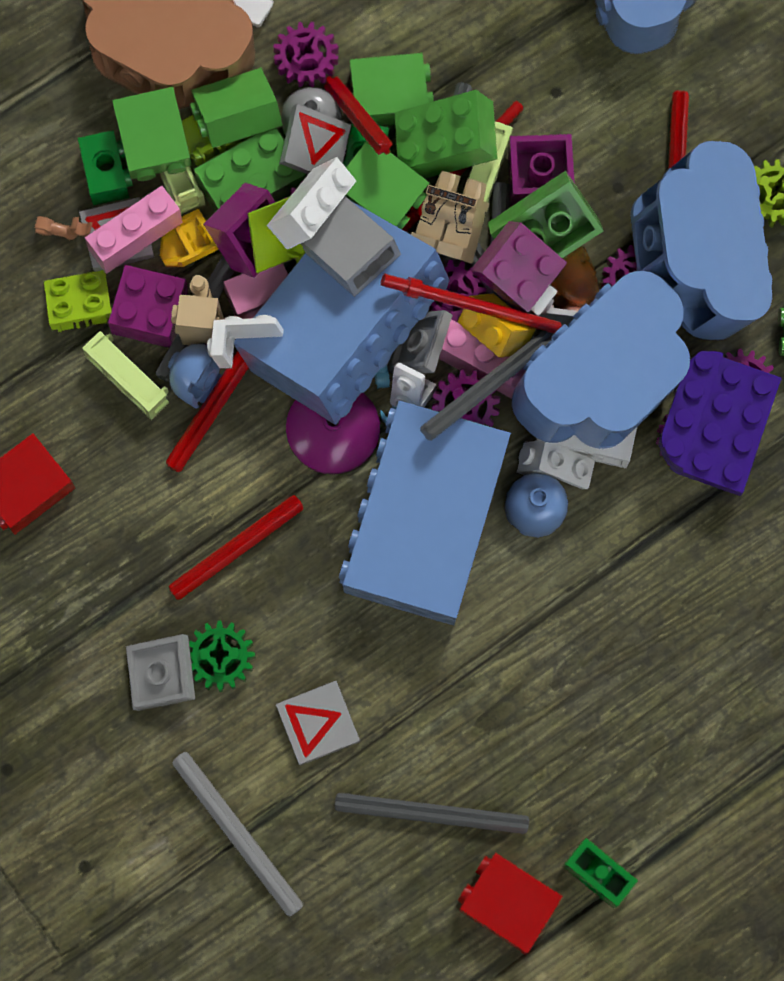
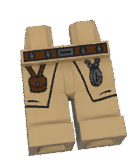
M441 171L436 186L428 185L426 191L428 195L423 202L419 224L416 232H412L411 235L435 248L439 254L473 263L484 223L485 212H487L490 204L483 201L487 184L467 178L463 194H459L456 191L460 176Z

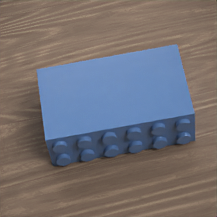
M356 203L354 204L394 238L401 255L354 297L305 253L253 317L269 315L276 318L284 329L283 336L235 339L234 346L252 373L335 425L350 412L352 404L357 397L369 388L373 377L380 368H384L388 364L392 353L400 344L407 340L411 329L419 320L426 316L430 305L434 302V300L420 296L418 299L404 296L402 291L381 286L383 274L403 279L408 277L422 280L425 285L443 290L447 289L450 282L435 248Z
M399 400L397 408H390L385 426H387L386 433H389L387 439L381 438L376 454V462L380 464L378 470L373 468L371 470L367 483V492L371 494L369 500L363 499L358 512V523H361L360 530H353L348 546L350 548L349 553L352 556L350 562L344 560L342 564L339 583L343 584V590L346 594L454 626L511 433L460 418L436 438L427 440L421 433L420 428L439 412Z

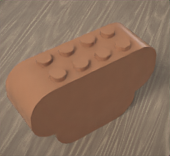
M82 0L87 19L86 35L96 68L103 76L136 94L173 87L178 109L190 106L189 103L194 102L192 89L249 72L253 68L255 48L252 22L248 14L241 7L237 6L233 0Z

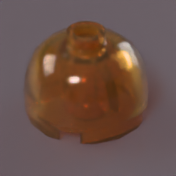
M582 245L562 258L567 264L551 283V286L558 291L555 294L556 297L562 295L567 303L576 307H583L586 303L590 305L595 299V295L602 289L601 283L597 284V273L586 248Z

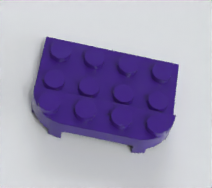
M701 351L690 360L688 372L678 384L659 437L658 445L664 460L673 472L741 496L744 492L781 377L722 357V352Z

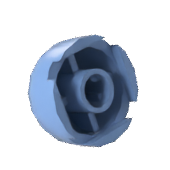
M195 343L185 347L181 352L174 353L168 364L171 389L175 395L194 408H199L198 402H205L222 376L219 374L221 368L218 367L208 354L206 343Z
M530 473L522 476L512 484L506 495L504 509L507 520L520 533L525 536L538 538L550 535L560 527L567 515L568 499L565 489L557 479L546 474Z

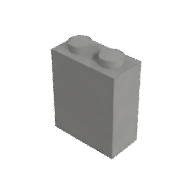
M344 196L313 237L301 243L306 254L354 297L401 255L394 238L346 196Z

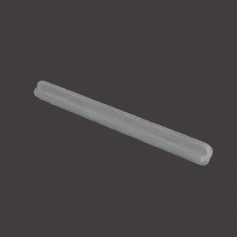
M184 752L177 756L172 762L173 766L288 916L298 912L303 907L301 900L189 753Z

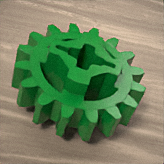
M218 620L214 629L206 623V632L202 634L195 630L194 635L197 641H189V648L193 650L190 653L191 661H193L191 664L192 673L197 671L194 681L198 684L202 680H206L205 688L207 690H210L213 684L217 685L219 692H223L224 684H229L232 690L236 689L235 680L239 679L245 683L247 680L243 672L253 671L254 669L248 663V660L255 659L256 655L254 652L247 651V649L253 646L252 640L243 641L246 631L242 629L236 633L235 624L232 622L228 628H223L221 620ZM213 637V642L207 648H201L207 640ZM226 637L236 641L241 649L232 648L227 643ZM220 643L225 655L228 656L223 658L221 669L216 659L212 657L218 654ZM240 663L233 673L227 675L228 669L233 664ZM200 664L209 665L214 669V676L206 673Z

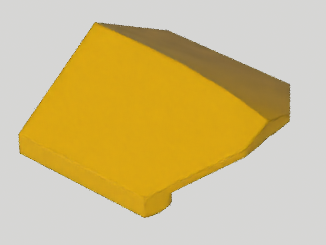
M199 208L182 216V223L162 236L159 255L166 267H185L219 250L203 225L206 220Z

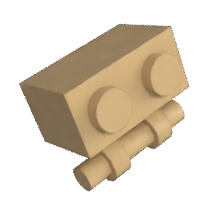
M195 275L190 282V290L193 296L180 295L179 304L173 305L171 321L172 324H175V333L179 334L183 345L207 344L208 339L212 338L213 321L224 320L218 298H212L207 279L201 275Z

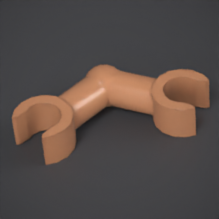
M38 216L35 233L45 236L52 234L73 240L78 235L88 236L93 223L78 222L79 217H74L71 225L67 226L55 223L49 218Z

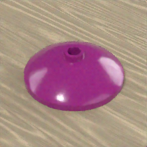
M364 393L357 397L352 404L350 412L345 417H342L335 427L329 426L327 424L328 420L297 400L294 401L287 416L286 435L293 454L306 467L323 474H343L360 467L373 454L380 436V420L374 404Z

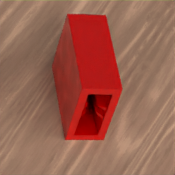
M34 433L0 457V527L3 531L9 527L14 535L76 489L71 479Z
M495 853L491 859L485 856L475 871L480 877L474 887L467 884L457 900L462 903L458 911L526 955L563 896L499 854Z

